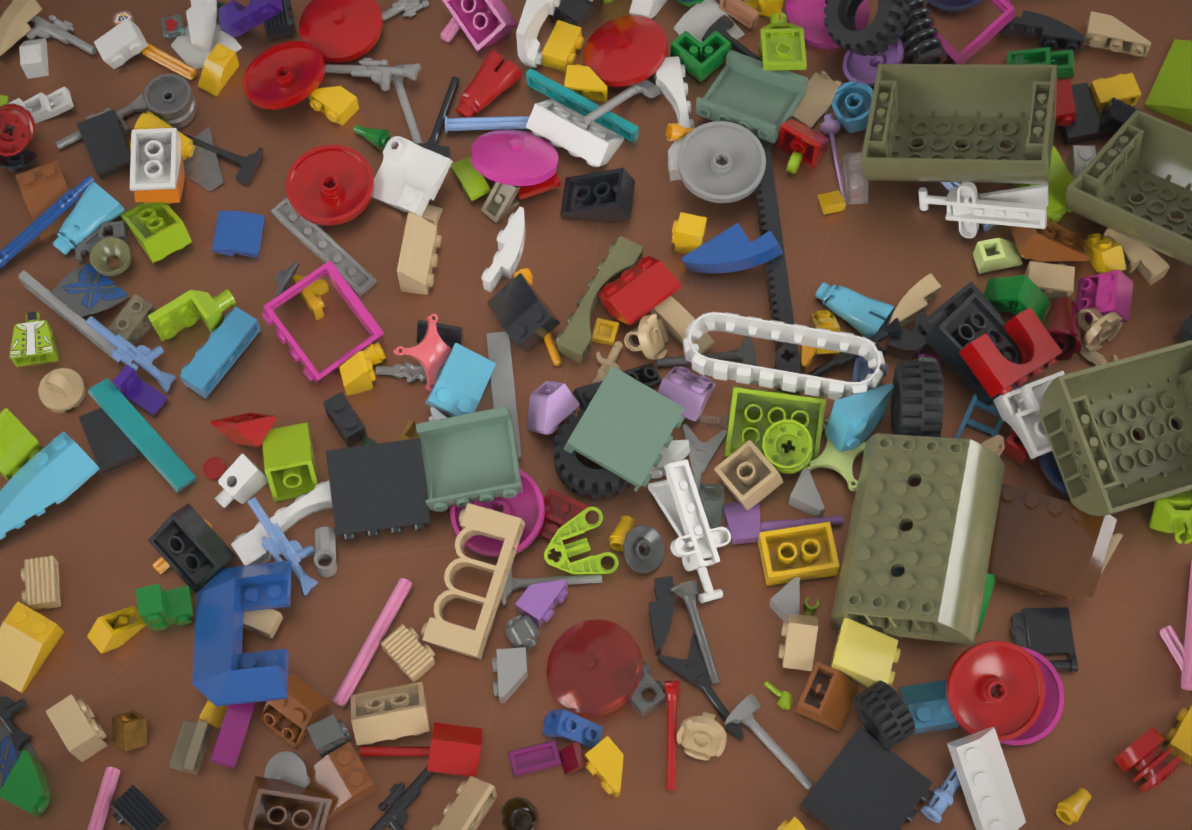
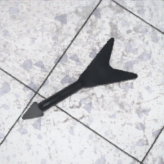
M692 634L687 659L681 660L659 655V662L697 689L702 690L725 722L730 713L709 685L707 670L696 634ZM731 722L726 725L725 730L739 741L744 740L740 723Z

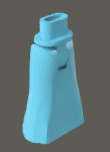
M92 182L62 224L59 233L56 234L58 238L52 244L66 255L71 249L75 250L79 243L101 227L102 223L111 222L121 215L125 208L98 184Z
M825 282L822 283L815 294V297L822 300L823 305H826L867 339L885 329L896 309L891 304L866 297L847 287L835 284L830 286Z

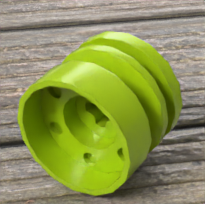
M783 419L773 423L763 436L762 447L765 456L777 471L785 474H794L802 471L803 468L809 465L813 457V442L809 431L803 424L795 420ZM789 444H792L794 451L790 450L789 454H786L783 447H788Z

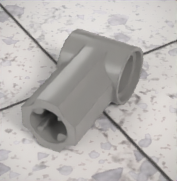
M329 526L315 529L314 563L317 573L325 578L333 576L337 571L335 528H330ZM323 561H331L328 566L320 565Z

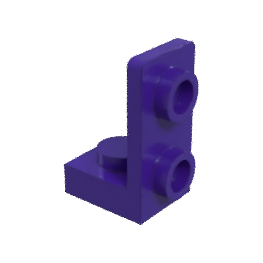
M126 365L112 381L124 397L153 416L168 400L165 395L141 380L135 370L129 365Z

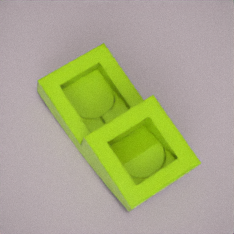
M469 156L450 166L452 173L460 181L464 192L471 201L491 192L483 175L472 165Z

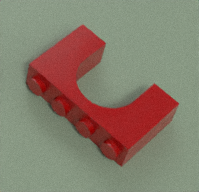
M1031 308L1016 315L1003 326L1020 350L1021 364H1015L1007 360L987 334L970 342L959 352L991 398L999 393L1002 396L1014 389L1012 385L1015 384L1016 387H1019L1029 380L1027 378L1028 375L1033 378L1043 371L1041 367L1044 366L1045 369H1048L1058 362L1056 357L1062 353V350Z

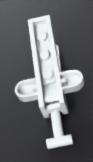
M965 181L959 187L952 188L947 197L928 195L927 188L924 187L918 190L920 210H928V204L947 205L946 220L959 221L960 234L968 239L976 236L979 230V223L1045 229L1047 226L1048 184L979 194L972 182Z
M688 460L667 464L664 466L667 480L649 483L648 490L652 493L679 538L672 541L671 551L675 556L682 557L683 566L687 571L697 569L705 592L698 595L700 603L722 598L723 592L721 589L713 590L706 567L720 562L716 548L727 545L731 540V534L725 527L709 528Z

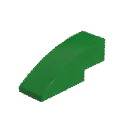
M1050 47L1007 51L1006 65H1057V78L1075 77L1073 50L1051 52Z

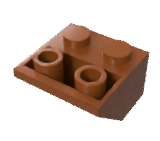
M816 661L795 712L840 732L859 687L840 671Z
M291 673L288 675L287 699L267 701L258 720L296 749L309 734L306 727L321 720L329 701Z

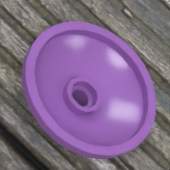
M897 37V43L894 46L889 45L887 51L883 53L878 52L874 56H861L847 50L843 59V71L847 79L874 86L878 64H901L904 56V47L900 38Z

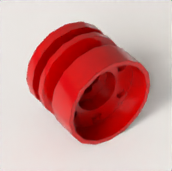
M14 103L4 104L0 106V155H15L21 152L35 136V119L30 111L21 105ZM8 125L14 126L15 130H13L12 128L9 129Z
M1154 726L1113 759L1124 772L1134 767L1138 770L1132 778L1133 783L1142 776L1147 780L1139 787L1142 793L1157 787L1175 772L1177 766L1183 760L1180 755H1177L1171 761L1167 759L1166 756L1174 750L1173 747H1169L1162 752L1158 749L1165 738Z

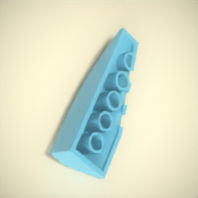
M64 431L29 460L1 489L0 540L6 537L7 531L24 526L25 520L35 514L40 516L45 513V508L54 502L59 504L100 469Z

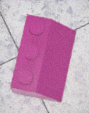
M443 0L477 51H481L505 38L518 26L501 0Z

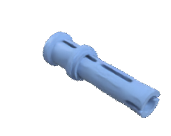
M955 766L941 787L933 790V796L928 804L921 808V812L936 823L941 822L942 814L948 806L953 804V795L961 785Z

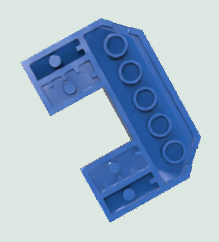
M290 560L222 568L197 593L192 684L215 706L287 699L289 652L287 649L242 653L244 612L290 607L292 566Z

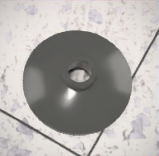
M299 261L293 263L285 271L280 269L274 279L277 282L275 298L285 292L293 279L292 276L295 275L300 265Z
M643 525L637 526L628 532L623 543V554L627 564L633 570L639 573H649L656 570L663 561L665 553L664 542L654 528Z

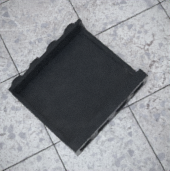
M420 438L326 451L337 536H342V540L357 538L356 533L364 532L366 536L380 535V530L389 529V533L403 532V527L412 526L413 530L426 529V524L432 523L429 507L425 501L428 500Z
M859 727L801 802L798 809L805 815L807 813L811 814L830 830H901L900 826L903 822L910 823L918 811L914 808L920 801L924 804L932 792L929 790V787L933 782Z

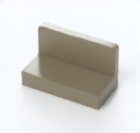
M198 720L197 723L183 721L169 764L171 769L198 775L212 731V727L208 722Z

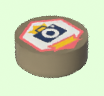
M125 10L117 12L112 18L114 27L127 18L135 24L133 15Z

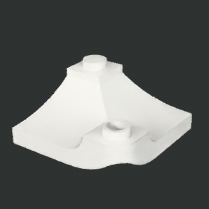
M526 0L516 32L518 56L525 66L537 68V65L542 64V52H540V43L537 41V37L543 22L549 14L553 15L555 7H559L561 0Z
M392 137L383 150L384 158L374 179L375 187L372 198L401 211L412 212L422 217L429 200L434 201L453 161L418 146L403 137Z
M1064 371L1026 384L993 400L1002 421H1006L1016 432L1031 459L1052 451L1039 417V410L1047 387L1055 378L1065 375Z

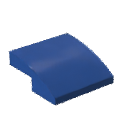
M219 211L211 252L232 257L236 253L257 258L265 216L239 211Z

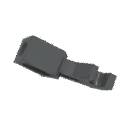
M123 221L102 223L101 227L77 245L75 252L78 263L83 262V255L86 253L89 254L90 258L93 246L104 238L116 237L128 242L125 223ZM113 231L114 235L106 236L107 232Z

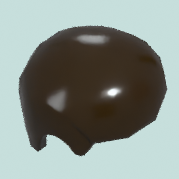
M515 797L508 800L501 808L502 826L505 830H536L539 825L538 809L527 799Z

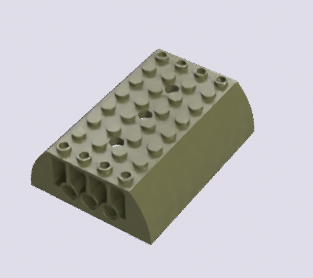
M878 64L861 156V166L865 179L872 181H969L972 183L1049 184L1056 120L1057 65ZM916 144H921V145H922L921 147H918V148L913 147V146L916 145ZM959 145L967 146L965 148H957ZM1006 145L1011 146L1009 149H1003L1002 147Z
M1136 110L1067 187L1066 198L1068 208L1074 213L1192 266V133L1140 110ZM1139 199L1141 202H1134L1132 200ZM1179 217L1181 220H1174L1172 218Z
M1192 340L1061 375L1055 378L1047 387L1041 401L1039 417L1070 500L1079 510L1094 516H1105L1192 489ZM1171 419L1178 423V430L1172 427ZM1133 430L1139 433L1140 441L1133 437Z
M876 433L867 440L830 619L832 629L840 630L845 617L889 636L975 645L1005 464L998 455L971 439ZM913 478L922 480L920 485L916 487L910 486V481ZM912 522L913 528L910 531L905 532L901 530L904 523ZM896 568H905L902 576H893V571Z

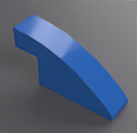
M736 223L683 256L681 260L688 271L728 273L758 266L783 254V251L771 231L750 242L739 223Z

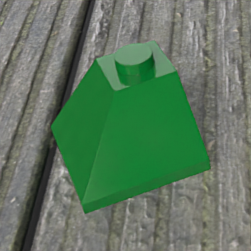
M23 750L0 790V798L38 818L40 813H43L49 805L50 791L42 762L28 751Z

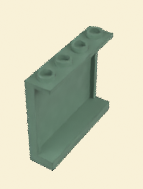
M730 50L726 56L725 67L704 98L697 97L696 115L712 121H726L741 125L751 131L756 137L775 143L779 137L782 123L790 120L806 95L808 78L788 70L763 71L762 61Z
M611 366L567 441L564 450L571 454L573 450L577 451L635 485L634 491L637 492L641 486L646 487L652 477L649 471L652 466L656 468L663 456L659 453L663 447L667 449L674 438L670 434L673 428L678 430L685 417L681 416L685 408Z
M508 406L416 424L417 434L421 439L428 500L425 501L431 510L437 512L445 511L451 506L466 507L467 503L471 504V502L480 501L487 503L497 497L513 498L518 493H523L512 414Z

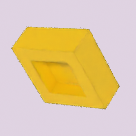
M597 318L592 341L614 346L619 323Z

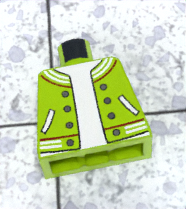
M38 312L27 313L26 323L14 326L10 359L16 367L59 361L53 330L47 321H40V313Z

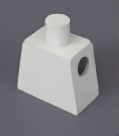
M242 453L218 480V483L224 489L215 497V500L224 508L233 499L243 504L268 483L267 476L254 462Z

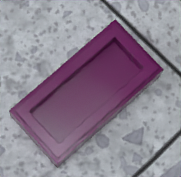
M556 740L508 752L514 777L562 765Z

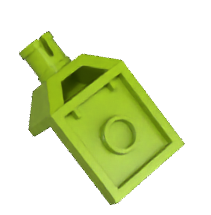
M778 12L773 13L770 17L771 23L760 30L758 53L762 55L763 71L806 70L807 60L803 28L787 23V15L785 13H780L781 20L778 19Z
M228 289L214 297H211L208 292L189 290L148 315V318L158 337L163 342L166 339L173 338L182 329L193 326L200 318L210 333H212L213 330L218 329L223 323L224 317L222 313L237 303Z
M1192 489L1155 500L1149 524L1150 528L1165 533H1174L1176 541L1182 544L1181 536L1185 544L1192 541Z

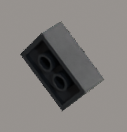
M189 503L172 513L148 539V542L194 593L199 591L220 569L225 568L236 557Z

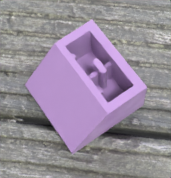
M674 366L662 379L658 393L684 407L685 409L681 416L696 422L701 416L716 383L711 382L706 376H697L690 373V370L685 367Z
M545 381L530 395L527 429L529 431L545 435L551 434L558 429V424L561 421L575 414V409L580 404L565 383Z

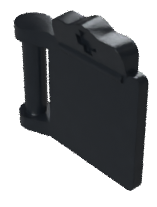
M1067 607L1023 608L1020 613H1014L1011 616L1009 633L1015 645L1029 648L1041 655L1067 654V660L1048 661L1056 670L1078 672L1070 613Z

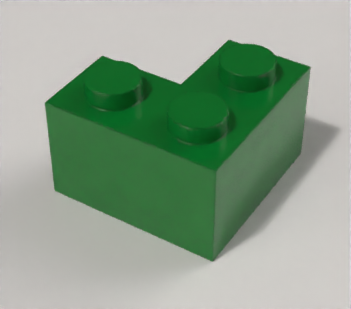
M684 31L671 43L670 57L679 56L680 64H684L685 70L701 83L726 61V56L731 50V42L715 31L700 43L690 33Z
M1026 275L989 279L983 294L998 313L1012 312L1016 316L1031 308L1041 323L1050 302Z
M160 584L135 589L139 617L150 630L162 631L170 625L177 624L183 626L190 624L192 620H196L194 594L189 586L164 591Z

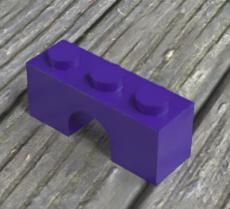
M233 0L218 9L220 28L228 35L237 38L283 11L282 1L250 0L248 6L245 7Z

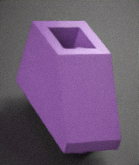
M562 579L529 585L516 602V611L523 616L529 615L535 624L540 627L544 621L547 623L554 614L553 608L558 602L561 604L567 597V582Z

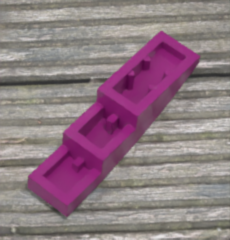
M255 702L227 705L210 762L234 769Z

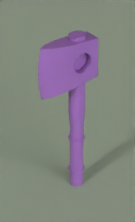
M739 501L722 505L726 520L725 528L731 534L732 545L758 542L759 533L824 522H830L831 526L843 525L842 515L760 522L759 503L749 511H746Z

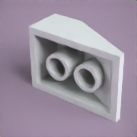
M177 128L132 130L130 191L176 189L181 162V139Z

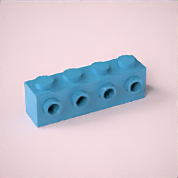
M235 307L232 312H228L219 328L212 331L206 344L197 350L193 360L183 367L180 378L184 385L207 398L261 331L258 320L238 307Z

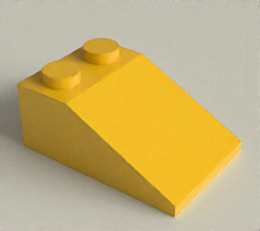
M18 601L0 628V680L23 693L65 632L53 621Z

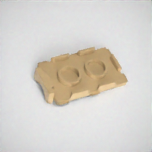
M821 71V75L816 72L809 77L806 95L791 116V119L803 122L810 129L830 111L835 92L842 85V82L832 80L825 71Z

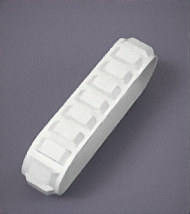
M710 312L702 314L696 320H692L685 330V339H683L686 361L692 363L693 370L703 376H712L713 379L725 381L729 379L735 380L736 383L748 385L752 383L765 388L773 389L775 387L781 388L783 391L794 393L798 391L804 392L806 395L817 397L821 395L827 396L829 399L839 400L858 393H867L868 390L874 388L876 389L882 383L885 361L882 352L877 350L874 342L864 336L860 337L852 333L832 332L828 329L809 328L799 324H785V322L775 320L767 321L751 316L743 317L739 316V314L727 312ZM721 331L855 354L864 357L868 361L869 368L874 369L875 373H868L865 380L861 382H846L708 358L701 355L698 344L693 343L696 339H700L704 333Z

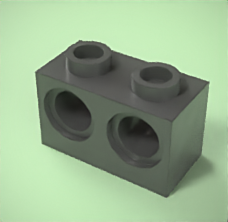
M636 657L613 674V681L641 718H644L666 702V690L659 680L655 682L650 675L652 671L646 662H640ZM632 672H636L641 678L633 682L627 676ZM650 691L656 697L651 701H647L642 697V694Z
M334 714L306 727L322 759L348 743L347 740L351 738L343 720H337Z

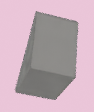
M808 467L803 468L790 495L788 505L817 518L823 517L825 507Z
M794 577L770 599L769 607L785 622L788 621L789 613L800 615V577Z

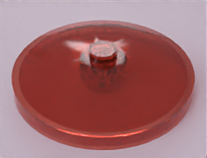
M595 619L583 621L572 626L558 638L550 651L546 674L553 695L564 707L580 715L600 716L618 709L631 698L641 679L643 661L638 644L627 630L614 622Z

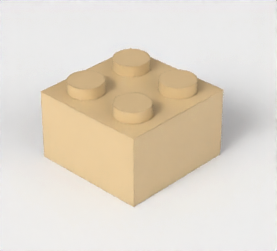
M751 440L714 468L718 478L746 511H749L783 483L779 472Z
M71 694L45 711L69 752L81 762H84L108 746L104 740L107 737L106 732L94 720L95 714L82 698L77 700Z

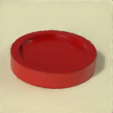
M211 457L204 462L202 470L208 479L218 480L226 472V464L219 457Z

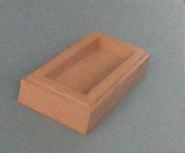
M720 0L719 9L751 30L756 27L759 17L758 11L741 0Z

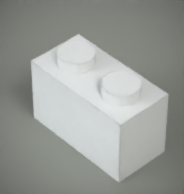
M128 18L94 41L103 61L113 69L122 66L127 60L139 54L148 46L139 27Z

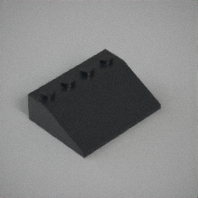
M974 292L924 340L988 407L1001 394L999 393L991 398L959 352L970 342L987 334L999 352L1010 362L1021 364L1022 357L1018 346L1003 327L1005 322Z

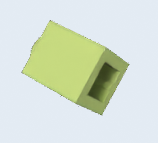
M1002 238L979 241L973 252L979 274L1023 264L1016 244Z

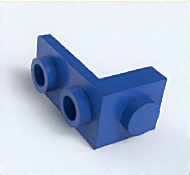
M564 709L552 710L544 718L542 734L548 737L562 736L573 742H580V745L592 749L599 743L603 727Z

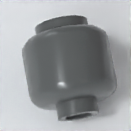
M520 613L505 624L507 627L504 630V634L514 648L526 647V650L538 643L535 638L539 636L540 630L529 615L523 616Z

